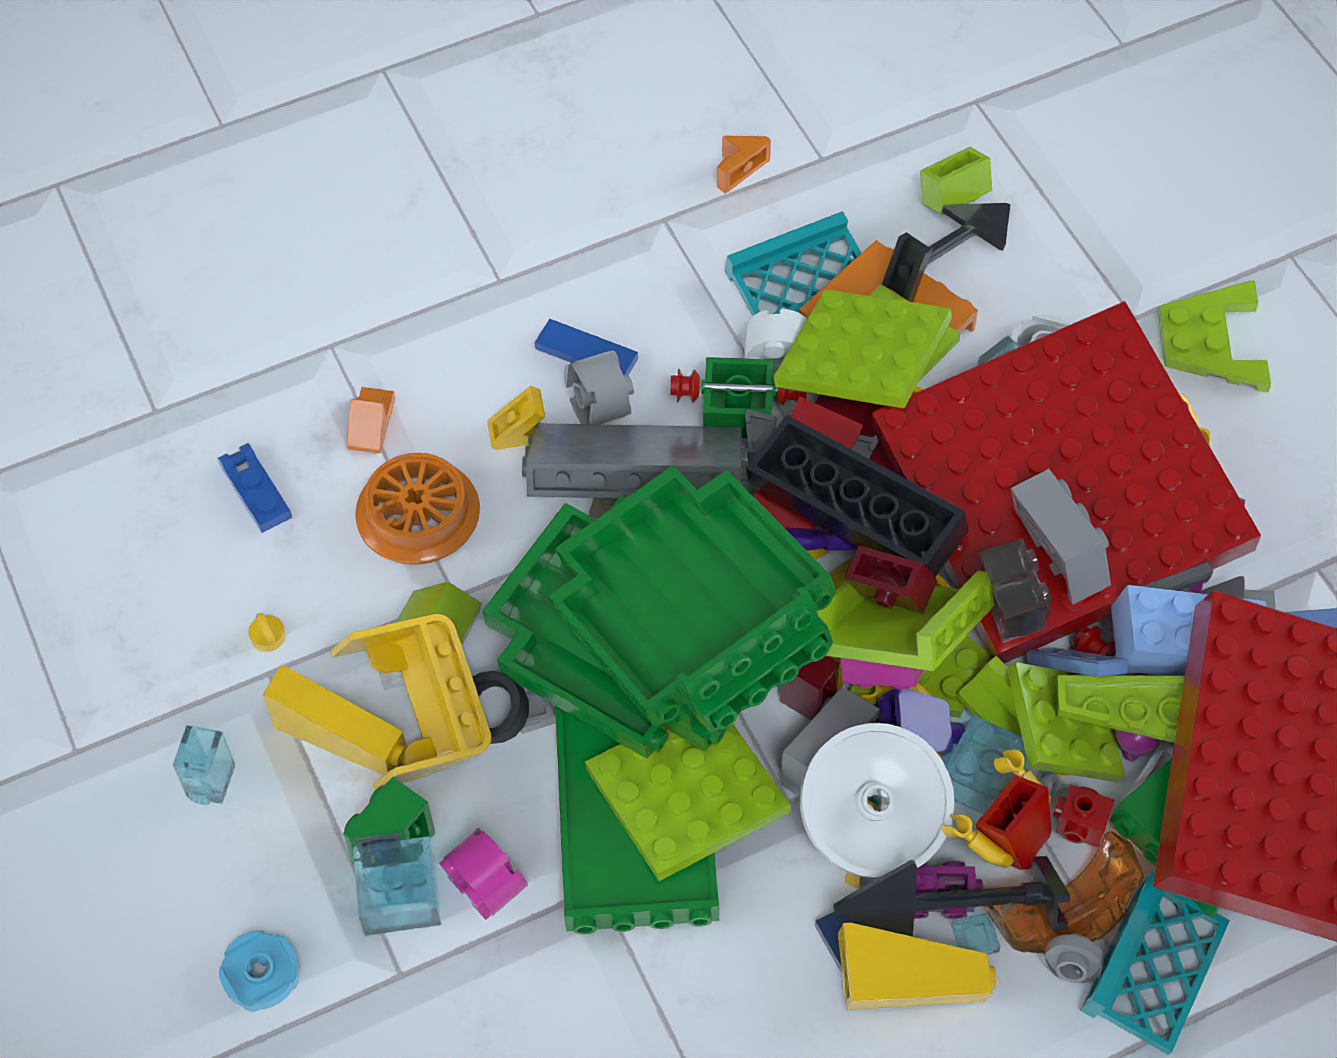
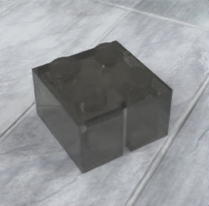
M1023 538L980 551L979 571L986 572L990 584L993 585L994 606L990 611L1002 643L1044 630L1046 617L1050 616L1048 604L1052 603L1048 586L1045 582L1039 583L1035 572L1039 570L1037 557L1033 549L1027 550Z

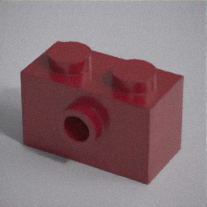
M858 546L845 575L846 581L861 596L871 598L877 605L887 609H893L895 605L923 614L938 582L923 563L863 546Z
M825 656L819 661H813L802 666L794 680L787 684L779 685L781 687L780 702L812 721L820 712L825 700L830 695L834 696L837 692L840 662Z

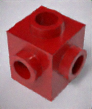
M1070 785L1067 797H1058L1052 817L1059 819L1055 833L1063 835L1070 842L1077 844L1086 843L1099 848L1115 799L1100 795L1090 787Z

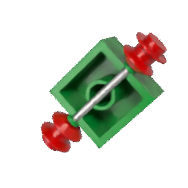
M706 357L705 380H701V383L700 375L695 369H693L690 376H683L681 370L678 369V374L671 375L670 395L677 396V403H679L682 396H689L691 402L694 403L699 397L700 390L701 394H704L703 426L741 427V437H747L746 410L772 415V397H776V393H778L777 400L783 407L787 400H795L797 404L799 397L807 399V392L775 387V382H773L774 359Z

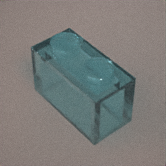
M186 725L173 763L187 798L195 803L202 805L210 804V802L223 804L235 767V762L222 731Z

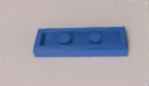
M550 318L535 341L536 350L570 363L614 350L618 356L623 376L630 374L638 360L637 351Z

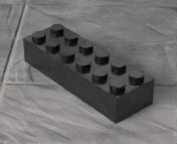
M789 415L784 417L746 467L752 487L755 490L856 547L863 546L923 563L935 578L969 532L966 512Z

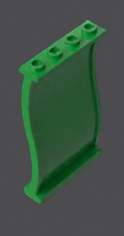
M555 706L566 931H574L576 934L586 935L594 933L597 929L612 928L617 932H627L639 926L667 929L674 924L689 923L691 926L701 927L711 924L712 921H719L715 852L658 881L586 770L585 761L621 743Z

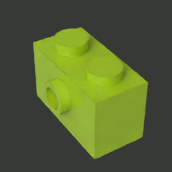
M968 147L920 170L922 202L941 215H944L941 212L944 205L966 204L992 191L990 157L972 147Z

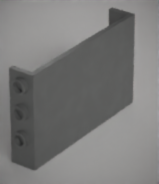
M537 423L534 435L529 434L525 456L522 458V477H526L527 497L619 498L621 495L627 498L672 465L697 490L726 469L741 484V481L748 482L746 470L748 466V439L741 438V427Z

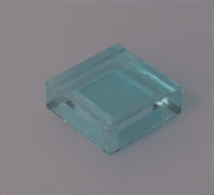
M989 912L952 920L951 927L958 947L988 955L1000 951V943Z

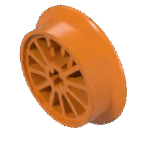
M407 453L386 461L374 471L359 495L355 519L358 532L363 541L381 557L402 564H424L445 558L466 543L477 526L480 503L477 491L470 479L448 461L428 453ZM411 478H417V481L413 483ZM404 481L407 485L404 486L400 482ZM454 495L456 498L455 500L445 499V497ZM438 510L451 511V513L445 516ZM392 515H401V516H402V518L399 519V520H397L396 517H395V518H389V517L392 516ZM431 518L439 523L432 528H429L427 524ZM414 525H422L423 531L411 532Z

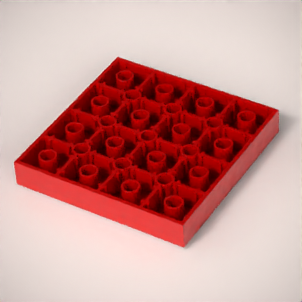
M1126 301L912 394L904 409L885 406L872 412L873 430L895 473L966 512L969 532L946 562L944 568L955 589H961L977 571L992 572L994 606L975 628L991 658L993 659L997 656L1004 664L1027 654L1029 650L1038 649L1111 616L1112 604L1127 585L1142 587L1205 562H1208L1212 570L1256 551L1261 538L1258 528ZM1050 469L1057 480L1063 479L1070 489L1072 500L1075 504L1081 503L1085 507L1091 525L1094 529L1097 527L1101 528L1109 543V547L1105 549L1111 586L1073 605L1067 597L1068 589L1062 573L1054 576L1049 567L1054 562L1042 546L1037 548L1015 511L1011 493L1012 487Z
M1215 590L1195 605L1154 876V888L1337 942V628Z

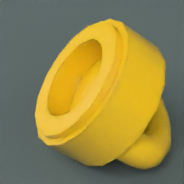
M257 613L256 619L250 624L248 630L252 645L264 652L276 650L285 641L286 633L283 623L273 615Z

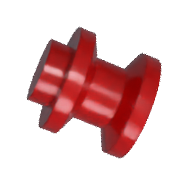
M1094 626L1091 629L1088 627L1083 628L1073 640V644L1076 645L1074 650L1113 657L1116 654L1115 641L1108 644L1100 638L1102 630L1098 626Z

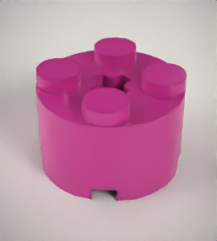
M480 828L473 831L443 857V860L439 863L448 875L451 883L461 894L465 893L470 899L472 906L485 920L491 915L494 916L528 886L519 870L512 871L513 867L506 854Z

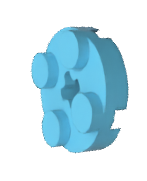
M252 931L235 939L227 947L222 967L220 966L219 978L228 997L249 1012H256L260 1009H267L279 1004L299 984V962L293 947L284 937L278 934L276 936L264 934V931ZM259 962L262 966L270 965L269 969L266 970L265 976L261 978L249 976L254 972L253 965Z

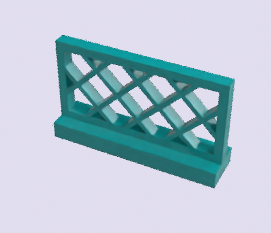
M843 211L727 255L724 272L730 282L734 281L752 316L761 312L758 308L761 299L778 305L776 312L772 314H780L782 307L799 313V309L811 299V295L815 296L820 291L814 288L818 277L832 280L837 276L835 273L822 269L825 258L842 263V271L862 253L847 228L849 221ZM843 239L849 249L847 256L829 251L830 245ZM810 252L822 256L818 268L800 262L802 255ZM778 264H784L793 267L789 279L771 273L773 267ZM797 269L815 275L811 286L793 281ZM755 275L764 280L760 290L746 286L743 278ZM768 280L786 286L782 298L764 292ZM789 288L807 293L805 301L795 303L786 300Z
M1151 870L1139 882L1104 957L1100 976L1093 981L1080 1011L1092 1018L1099 1015L1169 1055L1175 1047L1230 920L1218 913L1210 918L1190 898L1154 888L1155 871ZM1163 896L1176 903L1181 917L1165 921L1159 906ZM1155 917L1157 923L1151 924L1153 918ZM1203 918L1215 925L1216 928L1212 937L1199 940L1192 920ZM1184 923L1191 943L1175 946L1168 927ZM1159 929L1167 949L1150 953L1144 937L1147 932ZM1208 945L1206 951L1204 952L1202 946ZM1140 948L1142 955L1136 957L1138 950ZM1194 948L1199 961L1198 969L1185 973L1178 952ZM1169 955L1177 975L1160 979L1153 959ZM1144 961L1152 982L1135 986L1130 968L1132 964ZM1194 977L1190 985L1188 978ZM1124 981H1125V984H1126L1127 988L1121 989V987H1122V985H1123V983H1124ZM1179 981L1185 998L1183 1003L1170 1006L1163 985ZM1155 988L1162 1008L1145 1012L1138 992ZM1130 994L1137 1015L1125 1017L1114 1011L1112 1007L1117 997ZM1179 1010V1012H1178V1014H1177V1016H1176V1018H1175V1016H1174V1014H1173V1011ZM1165 1014L1170 1027L1166 1040L1153 1033L1148 1018Z

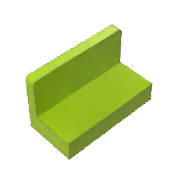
M995 656L976 677L956 694V697L1004 747H1009L1022 734L1007 672L1008 667Z

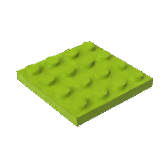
M825 289L774 375L775 387L904 409L952 320L951 308Z
M734 724L727 728L724 737L717 745L712 743L706 751L667 730L669 737L665 746L660 752L654 751L647 759L626 746L619 744L585 761L587 772L658 881L791 813L790 803Z

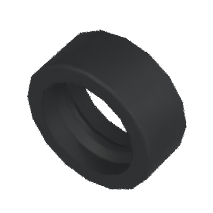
M497 671L480 672L474 675L472 678L478 696L490 687L497 686L504 688L512 699L509 716L501 725L489 728L491 732L490 744L504 743L516 737L525 726L529 716V699L524 688L507 675Z

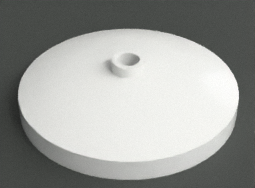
M868 723L854 726L838 733L815 753L802 779L800 811L810 840L829 862L855 876L878 879L909 860H914L918 868L939 850L946 838V835L942 832V825L951 826L953 818L949 815L954 814V791L945 764L925 740L909 730L898 726ZM874 796L878 799L879 806L876 810H873V806L867 803V798Z

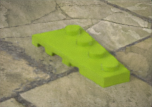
M1057 675L1058 716L1175 743L1184 676L1097 677L1091 675Z

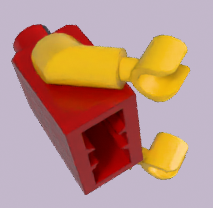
M1014 749L1002 752L1005 757L994 759L995 769L1001 774L1013 772L1015 776L975 824L977 830L975 832L972 830V821L968 816L950 814L949 816L957 822V829L952 826L942 825V832L947 837L964 838L967 840L966 846L988 863L1002 868L1012 866L1019 870L1031 868L1033 858L1036 857V854L1051 836V798L1048 787L1043 786L1030 770L1025 771L1023 768L1025 763L1023 754Z

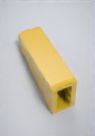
M284 665L279 667L262 694L275 729L382 775L403 764L402 754L406 748V743L402 730Z
M843 923L838 932L846 1010L985 1002L993 993L992 990L996 989L997 977L995 967L989 966L988 954L854 923Z

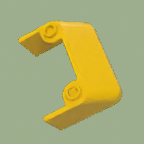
M432 614L352 632L330 651L332 658L366 650L369 662L376 671L382 674L401 672L423 739L414 741L405 748L402 754L403 766L392 769L374 782L375 790L381 785L385 786L392 777L401 783H406L430 776L474 758L489 747L491 732L455 625L447 616Z

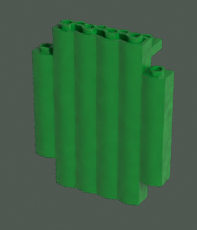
M672 465L555 548L564 567L574 577L548 596L556 613L653 727L673 720L685 704L710 734L720 729H726L735 722L737 715L741 711L751 706L760 705L767 698L772 688L794 680L802 666L824 658L833 645L829 628L817 613V610L825 609L836 594L831 575L727 469L697 490Z
M620 495V497L617 499V501L611 508H613L615 505L623 501L625 498ZM564 503L482 610L486 625L511 639L497 659L500 673L507 675L514 682L646 759L654 751L660 752L665 746L669 737L667 730L704 751L712 743L717 745L724 737L727 728L710 734L685 704L673 720L653 727L556 613L548 596L574 577L564 567L555 548L596 520L571 505Z

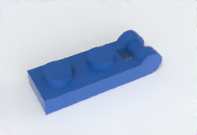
M246 443L239 447L240 451L231 455L226 453L217 459L260 532L263 533L291 519L292 514L256 457L251 445ZM244 463L248 465V468L240 472L236 470V467Z

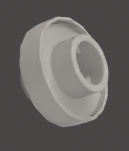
M1071 934L1057 936L1049 941L1044 961L1047 969L1056 977L1072 983H1086L1100 976L1104 956L1096 943L1082 935Z

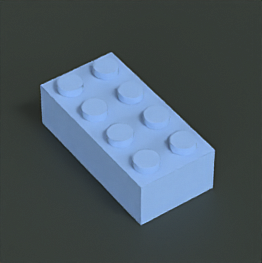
M1127 585L1112 604L1111 611L1116 657L1127 660L1128 672L1160 676H1185L1195 605L1209 594ZM1244 599L1253 603L1266 606V601Z

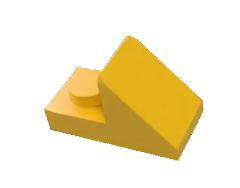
M530 385L487 420L491 447L498 450L528 445L529 434L534 435L537 423H540L545 418L540 389Z

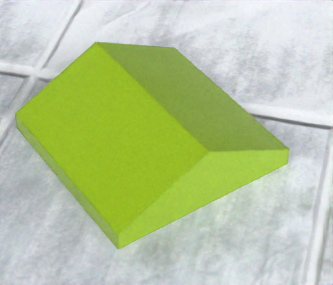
M445 582L414 590L396 622L432 614H442L454 623L460 643L463 644L481 610L482 603L450 582Z

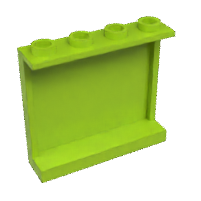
M977 571L961 589L935 586L924 614L895 605L893 609L879 606L871 598L861 596L846 581L836 590L831 603L825 609L817 610L818 616L828 626L833 640V645L826 656L934 671L994 606L992 572Z

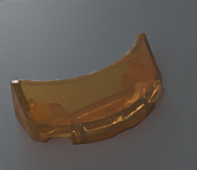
M1109 831L1104 834L1100 847L1090 863L1073 881L1065 886L1071 895L1070 902L1059 903L1058 906L1068 921V929L1052 930L1038 905L1023 906L1022 903L1013 904L1009 902L1005 905L983 906V908L1011 948L1022 953L1031 952L1045 955L1048 942L1054 937L1079 934L1094 942L1102 939L1112 931L1127 914L1128 910L1125 906L1134 889L1141 888L1144 874L1132 843L1113 831Z

